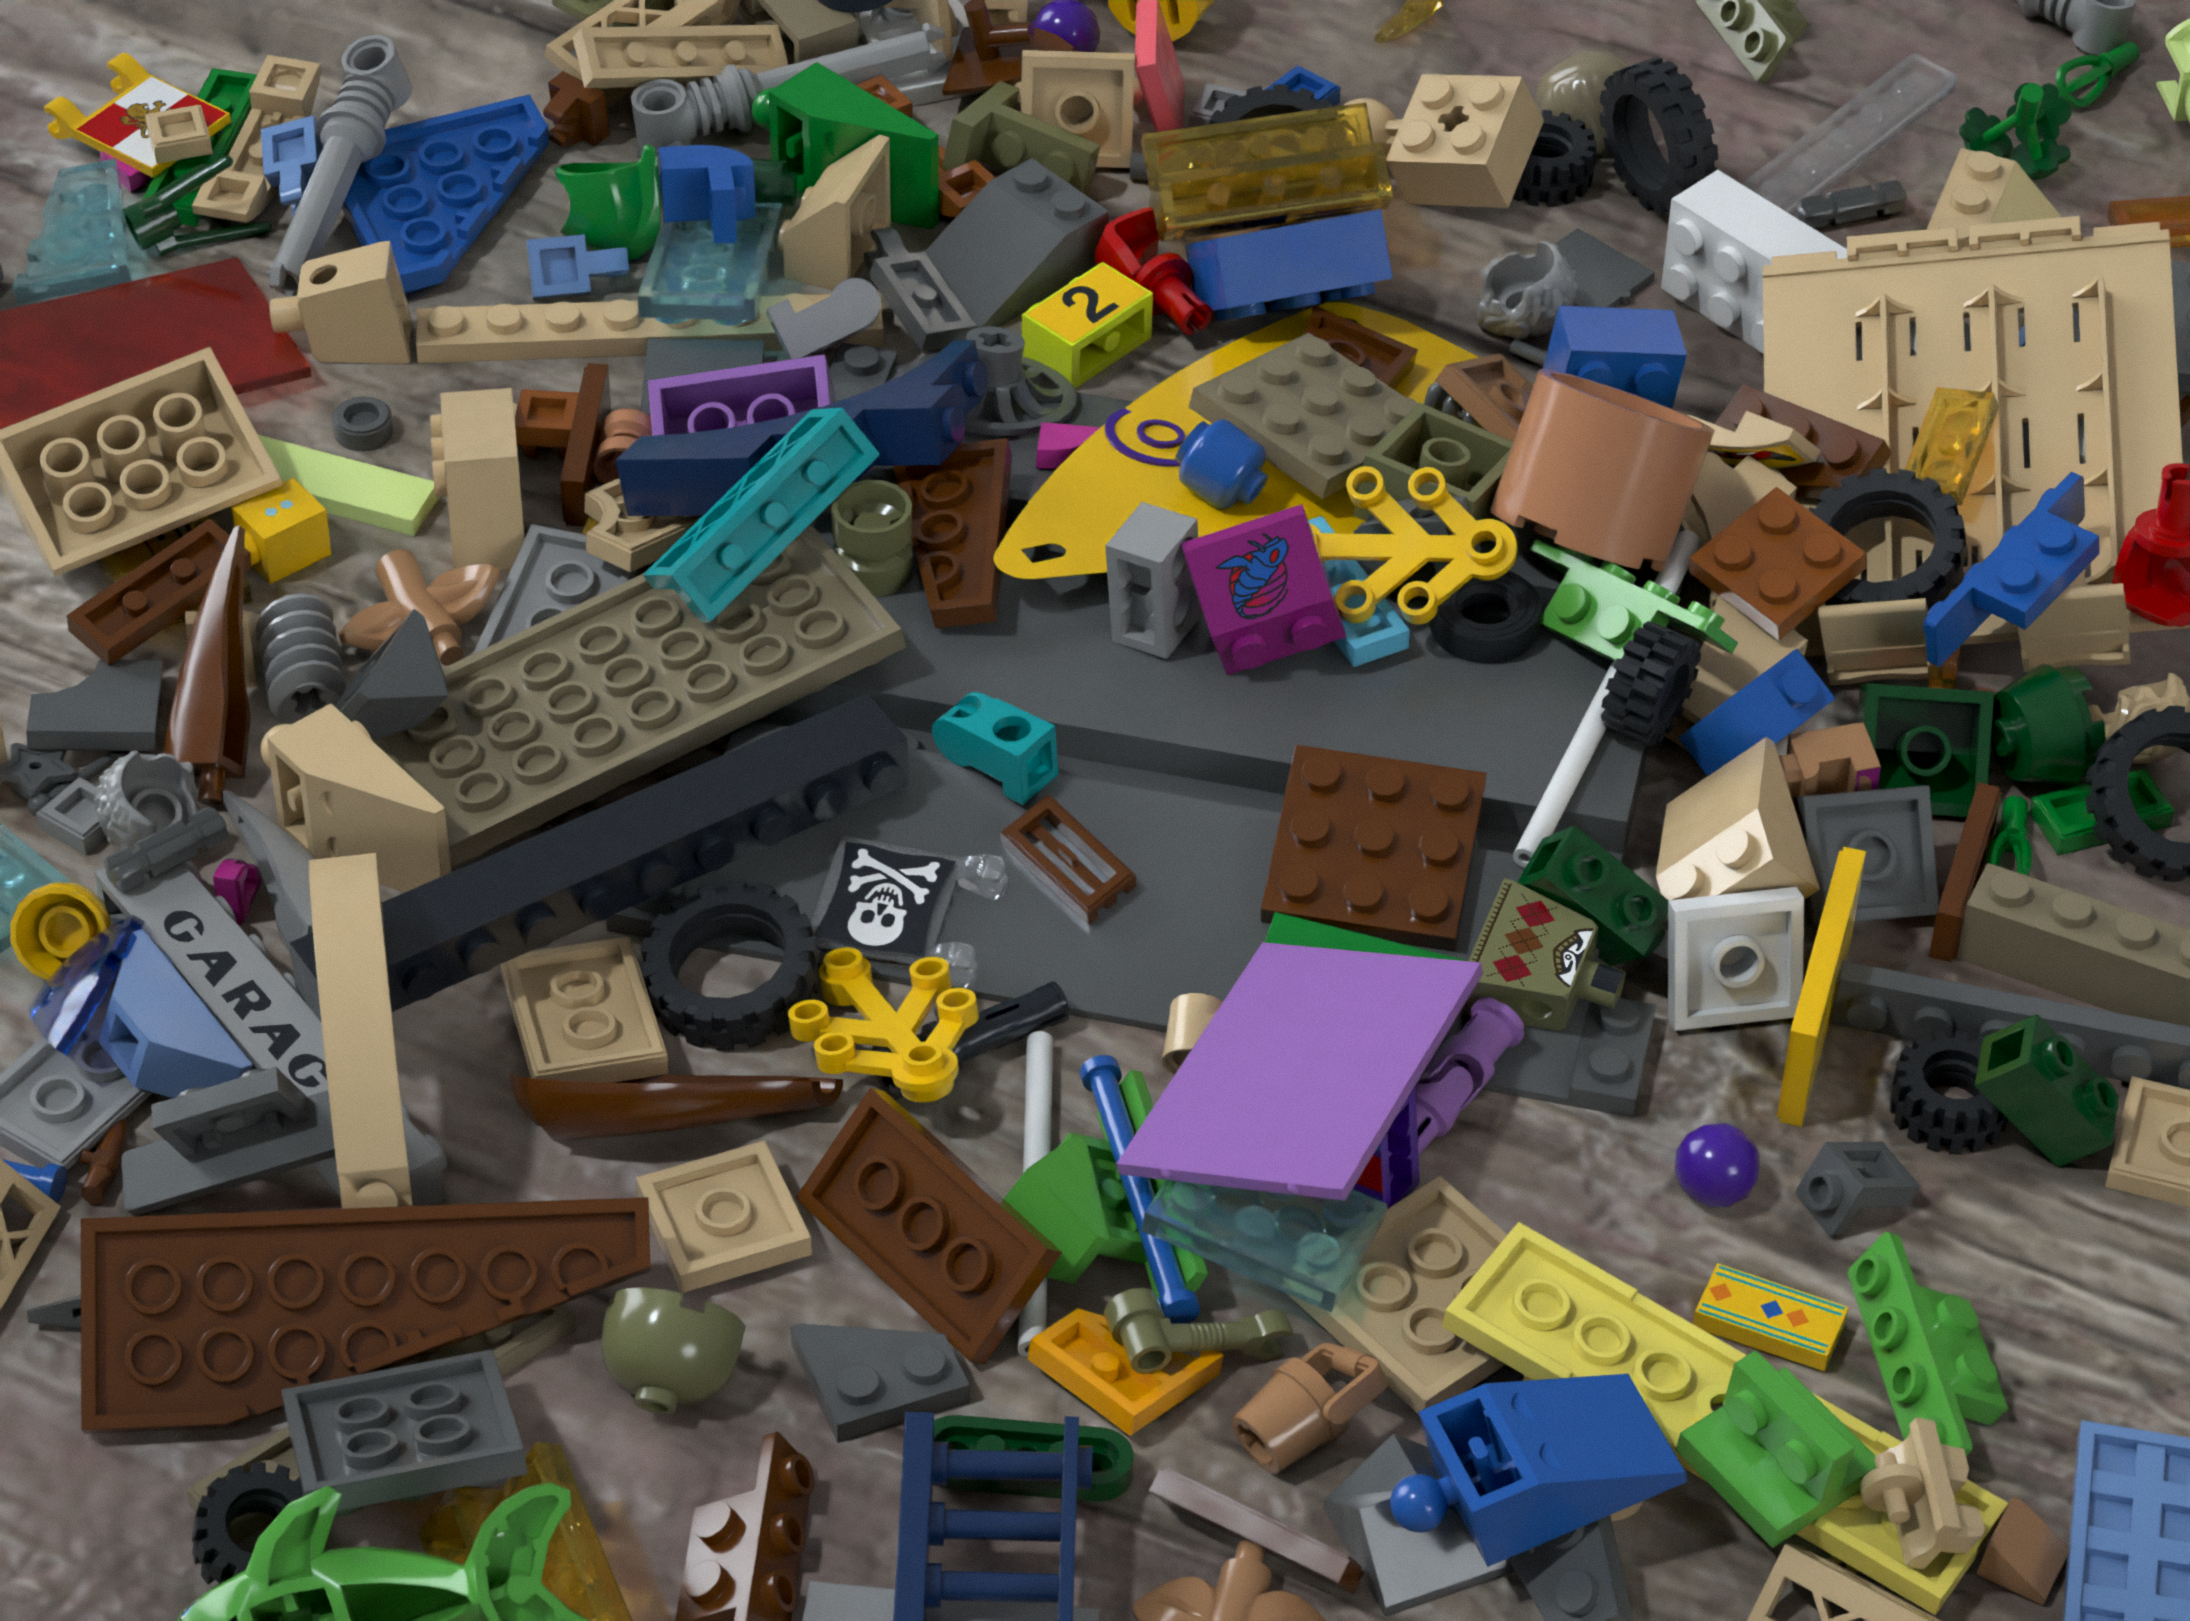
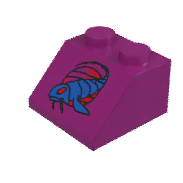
M1302 504L1181 543L1211 638L1227 675L1245 669L1257 668L1264 663L1305 650L1316 649L1324 644L1347 637L1341 614L1336 604L1335 592Z

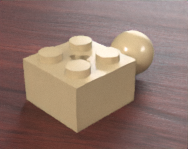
M1422 74L1403 119H1396L1393 112L1385 104L1370 98L1351 100L1335 112L1337 117L1343 115L1349 125L1348 137L1353 138L1352 168L1369 170L1379 167L1386 162L1407 203L1415 205L1509 208L1544 122L1521 76Z

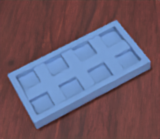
M2081 1420L2077 1437L2062 1621H2190L2189 1437Z

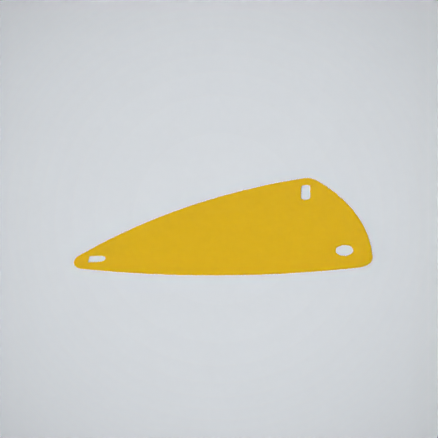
M1330 302L1317 306L1343 318L1353 319L1359 325L1418 349L1413 369L1395 389L1401 395L1411 398L1417 403L1424 404L1429 386L1435 382L1436 377L1447 364L1479 358L1404 319L1344 302ZM1312 308L1252 332L1173 374L1125 408L1132 412L1124 415L1116 422L1114 426L1116 436L1127 447L1144 455L1162 459H1175L1182 444L1169 449L1149 446L1138 438V425L1143 421L1153 419L1168 421L1183 430L1185 440L1190 432L1202 421L1209 425L1212 424L1189 408L1193 388L1303 336L1307 329ZM1104 424L1085 440L1034 494L1008 530L995 551L993 560L999 570L1007 575L1021 579L1107 573L1105 545L1141 502L1196 518L1198 522V538L1301 504L1308 520L1323 516L1335 533L1353 534L1358 526L1366 521L1353 516L1355 505L1350 500L1347 487L1322 499L1266 460L1262 472L1269 477L1259 495L1249 505H1245L1239 500L1230 508L1218 510L1180 482V466L1164 467L1150 465L1131 459L1116 450L1105 435ZM1153 425L1143 430L1148 437L1158 441H1172L1178 438V434L1166 426ZM1047 544H1056L1062 546L1066 550V554L1062 557L1032 563L1022 550Z

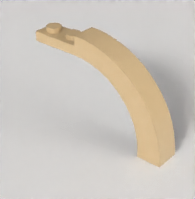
M376 853L309 860L310 900L319 1004L342 1209L413 1206L392 1017Z

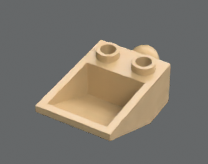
M330 703L293 724L274 726L264 735L261 742V756L272 773L278 825L299 841L314 857L323 859L376 853L380 885L404 893L451 873L445 807L372 741L368 731L360 722L356 720L351 722Z

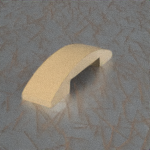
M267 55L249 91L252 109L228 155L233 159V164L201 186L192 204L193 214L248 223L261 214L276 195L279 186L272 187L263 174L261 129L311 115L322 72L320 63Z

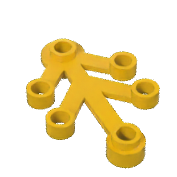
M1369 466L1359 467L1350 473L1346 481L1347 491L1351 502L1356 507L1367 509L1391 534L1321 533L1319 528L1309 523L1324 563H1326V560L1387 561L1364 581L1350 580L1342 584L1337 590L1335 596L1337 607L1342 618L1350 623H1362L1368 620L1373 615L1376 605L1427 562H1450L1428 583L1422 581L1410 582L1402 587L1398 594V605L1403 618L1412 624H1425L1435 617L1438 606L1470 579L1477 578L1488 581L1503 576L1515 563L1518 553L1517 541L1512 530L1498 520L1483 519L1476 521L1448 493L1443 474L1432 467L1420 468L1411 475L1408 481L1410 496L1418 508L1432 510L1453 535H1429L1386 492L1381 473ZM1370 481L1377 484L1374 491L1369 494H1359L1356 492L1357 487L1363 482ZM1432 482L1439 485L1438 489L1431 495H1421L1418 493L1420 486L1425 483ZM1484 541H1494L1496 543L1495 548L1488 553H1478L1474 550L1476 545ZM1353 595L1366 597L1365 603L1359 608L1352 609L1345 606L1346 601ZM1416 596H1424L1429 599L1427 605L1422 609L1413 610L1407 607L1408 602Z
M843 947L827 953L823 959V964L819 968L822 996L826 1002L832 1005H854L865 1020L829 1016L827 1005L819 1000H804L794 1004L788 1011L791 1034L796 1040L803 1042L815 1041L814 1050L817 1067L820 1071L827 1074L853 1072L892 1077L894 1084L900 1088L902 1095L906 1099L914 1102H932L948 1095L954 1087V1079L958 1075L959 1066L957 1056L952 1050L965 1029L974 1025L979 1019L976 995L973 991L966 988L951 989L949 964L945 959L925 957L915 961L910 966L912 989L896 1012L875 988L870 962L862 957V953L859 950ZM936 1002L939 1023L927 1040L921 1042L915 1034ZM854 1043L888 1047L893 1053L855 1050Z

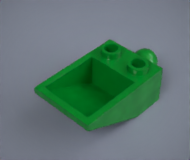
M818 62L777 87L762 90L755 97L752 104L753 118L759 127L770 132L772 182L802 200L805 190L809 186H815L829 165L878 135L890 137L891 222L926 229H933L939 225V134Z

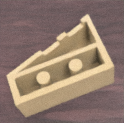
M512 388L440 393L441 414L430 415L432 467L435 497L447 496L453 569L476 564H493L500 570H511L524 542Z

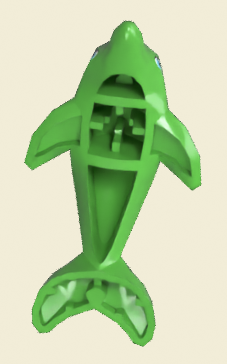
M546 1482L526 1487L504 1500L481 1524L471 1552L463 1565L442 1557L401 1549L353 1547L324 1550L342 1496L341 1492L330 1486H325L290 1502L258 1537L247 1569L205 1592L182 1610L177 1621H590L565 1605L541 1583L549 1541L560 1520L571 1506V1493L569 1489Z

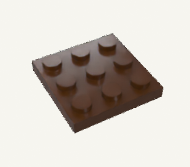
M1295 744L1261 905V922L1271 924L1274 913L1278 912L1401 944L1455 952L1486 789L1487 773Z

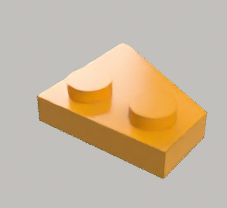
M1077 1308L1030 1340L1027 1360L1131 1436L1218 1377L1224 1355L1215 1350L1201 1351L1199 1357L1182 1352H1172V1358L1164 1368L1154 1373L1140 1374L1132 1369L1124 1346L1114 1341L1105 1316Z

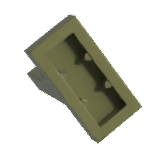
M999 81L952 119L942 164L943 169L949 171L977 160L978 162L983 161L1002 170L1009 171L1028 159L1033 158L1086 196L1089 194L1101 145L1015 110L1020 91L1019 88Z

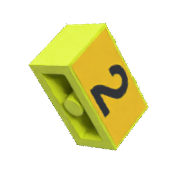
M1101 262L1083 275L1071 280L1068 285L1042 302L1034 304L1028 311L1022 314V338L1025 341L1023 356L1041 362L1066 377L1074 386V389H1076L1152 338L1153 293L1104 262Z

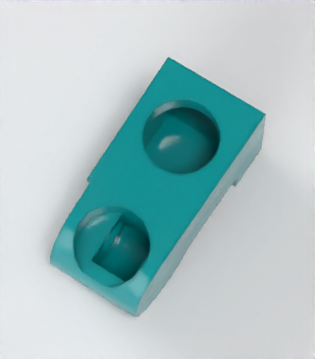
M970 692L932 725L934 742L939 751L949 761L961 767L972 766L1003 783L1004 796L1021 805L1027 803L1059 774L1055 725L998 698L994 699L979 692Z

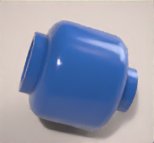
M1224 419L1217 420L1210 425L1205 421L1199 423L1186 437L1175 456V460L1181 464L1179 468L1180 482L1218 510L1230 508L1239 500L1245 505H1249L1259 495L1269 477L1262 472L1266 459V450L1263 445L1232 422Z

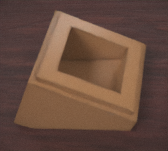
M2012 1496L1988 1543L1977 1575L2043 1606L2067 1559L2068 1545L2025 1502Z

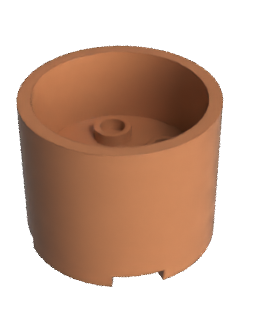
M1540 369L1493 498L1490 512L1516 527L1523 528L1525 522L1534 525L1533 530L1554 539L1555 544L1634 569H1640L1642 561L1645 559L1652 564V569L1663 572L1715 430L1688 415L1637 395L1571 374Z

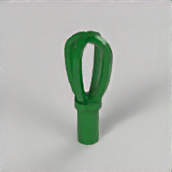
M2127 41L2108 53L2104 52L2098 56H2080L2062 64L2056 72V83L2059 90L2058 98L2062 96L2063 99L2069 102L2071 107L2076 109L2091 104L2104 92L2110 79L2114 78L2117 72L2139 59L2140 52L2137 45ZM2092 65V70L2066 83L2065 77L2068 71L2080 66ZM2099 78L2095 87L2081 99L2075 98L2070 93Z
M2010 796L2004 800L2000 826L1997 828L1996 835L1989 844L1986 865L1990 863L1998 866L2005 851L2014 852L2017 873L2028 876L2032 865V849L2030 842L2026 838L2028 803L2024 798Z

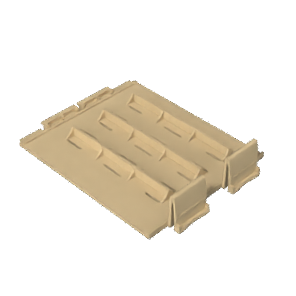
M2080 216L1970 225V247L1959 248L1957 227L1849 236L1847 237V258L1837 259L1836 251L1772 257V265H1764L1762 269L1764 392L1884 439L1892 452L1882 467L1886 468L1887 473L1898 474L1899 469L1914 472L1913 432H1919L1920 477L1916 478L1922 481L1926 477L1933 479L1940 484L1941 493L1943 495L1949 493L1957 503L1958 513L1962 515L1969 559L1968 566L1963 567L1964 576L1973 566L1972 551H1978V563H1982L2000 544L2006 531L2014 525L2018 526L2036 508L2041 496L2048 489L2055 488L2070 472L2084 477L2085 517L2078 526L2098 535L2100 554L2091 562V576L2085 578L2084 569L2026 630L1991 614L1962 645L2020 641L2023 672H2029L2041 664H2047L2054 668L2068 665L2131 664L2129 633L2190 628V625L2184 627L2159 625L2127 610L2123 583L2112 584L2117 558L2127 533L2135 526L2136 518L2142 512L2157 508L2162 482V468L2172 463H2183L2169 229L2160 230V222L2093 228V236L2082 237ZM2073 308H2079L2080 342H2074ZM2018 313H2024L2025 346L2020 347ZM1970 317L1971 351H1965L1964 318ZM1911 322H1916V356H1911ZM1857 327H1862V360L1857 361ZM2084 418L2086 463L2080 464L2078 419ZM2023 423H2029L2030 468H2025ZM1968 428L1974 429L1975 472L1969 473ZM1795 497L1794 499L1806 509L1810 507L1815 509L1819 504L1818 498ZM1896 516L1869 519L1851 528L1844 535V537L1866 552L1867 581L1870 582L1897 580L1917 570V555H1922L1923 563L1931 555L1935 544V538L1930 530L1914 520ZM1862 572L1855 579L1862 580ZM1926 598L1828 606L1823 604L1795 627L1798 634L1808 640L1804 657L1826 656L1830 686L1850 685L1883 679L1919 680L1936 678L1935 665L1927 661L1926 638L1923 632L1924 620L1928 614Z

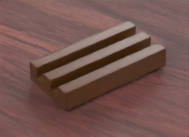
M1049 794L1000 832L1002 845L1088 925L1098 918V910L1104 906L1106 909H1109L1117 902V895L1121 891L1128 894L1136 887V875ZM1045 817L1110 879L1103 883L1078 860V857L1067 846L1060 843L1039 821ZM1026 833L1029 837H1031L1045 852H1047L1060 866H1062L1075 880H1077L1090 893V895L1088 896L1087 894H1085L1071 879H1069L1025 836H1023V834Z

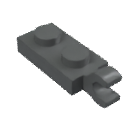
M893 227L872 229L870 236L876 243L878 250L864 253L865 264L870 270L869 277L921 351L945 348L952 341L966 340V334L977 326L924 251L909 253L904 247L899 233Z

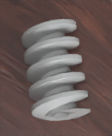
M306 593L285 595L271 602L261 612L256 624L260 658L262 659L263 675L265 676V688L268 694V705L277 721L282 724H293L330 703L335 706L346 690V680L343 675L339 643L336 640L333 610L328 602L317 595Z

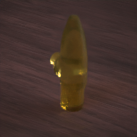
M1406 0L1401 6L1400 12L1390 18L1374 36L1375 41L1392 40L1409 32L1442 8L1443 1L1418 0L1416 2V0Z

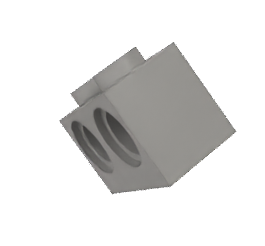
M1141 502L1105 545L1112 642L1167 659L1200 619L1202 607L1181 544L1198 538V522L1196 518Z

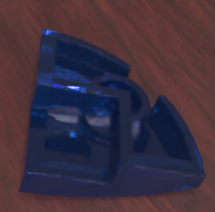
M132 915L92 937L56 969L30 1003L29 1014L34 1025L59 1052L68 1056L109 989L121 966L119 965L120 961L126 958L137 940L133 932L143 928L144 920Z

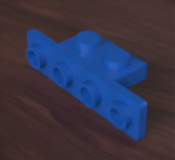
M2070 472L2055 488L2048 489L2041 496L2036 508L2018 526L2014 525L2006 531L2000 544L1982 563L1974 564L1967 571L1962 583L1944 601H1938L1931 607L1923 624L1928 662L1940 667L1991 614L2026 630L2100 554L2099 536L2078 526L2085 517L2083 476Z

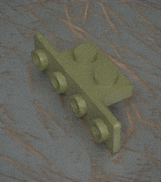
M1694 0L1752 77L1763 83L1768 81L1793 45V39L1798 41L1810 24L1795 6L1798 0Z

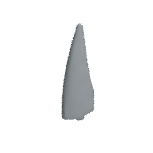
M223 790V802L255 865L260 871L261 879L274 910L279 937L291 955L289 942L313 932L309 860L317 858L268 816L231 791Z

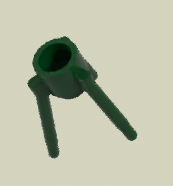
M224 156L208 166L202 163L152 196L122 209L126 224L139 248L144 251L155 245L160 256H164L179 248L267 233L271 231L272 224L268 221L174 236L173 230L181 227L182 224L173 202L229 168L233 164V159L230 156Z

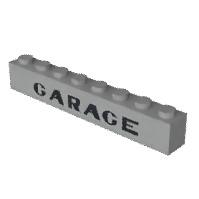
M191 860L154 878H150L147 873L143 875L144 883L126 892H120L113 886L106 875L105 867L94 872L98 897L105 903L111 917V929L127 947L131 932L143 929L160 951L165 952L170 957L178 973L195 994L203 1000L212 1015L253 1064L251 1070L277 1067L306 1096L328 1090L321 1022L296 989L294 977L290 973L281 975L271 963L269 954L259 937L255 934L247 936L238 926L228 902L220 895L214 898L204 887L200 873ZM402 1102L413 1206L438 1205L445 1201L442 1171L447 1169L446 1157L441 1146L431 1134L422 1135L411 1123L408 1111ZM336 1157L312 1163L340 1196Z

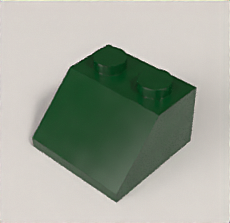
M1872 683L1860 685L1857 723L1864 722L1881 765L1878 789L1928 785L1930 788L1932 815L1967 817L1977 783L1988 784L1994 692Z

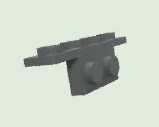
M277 1067L250 1070L243 1073L240 1078L208 1088L187 1089L175 1098L152 1104V1129L164 1140L123 1153L124 1208L131 1215L138 1216L335 1157L328 1090L306 1096Z

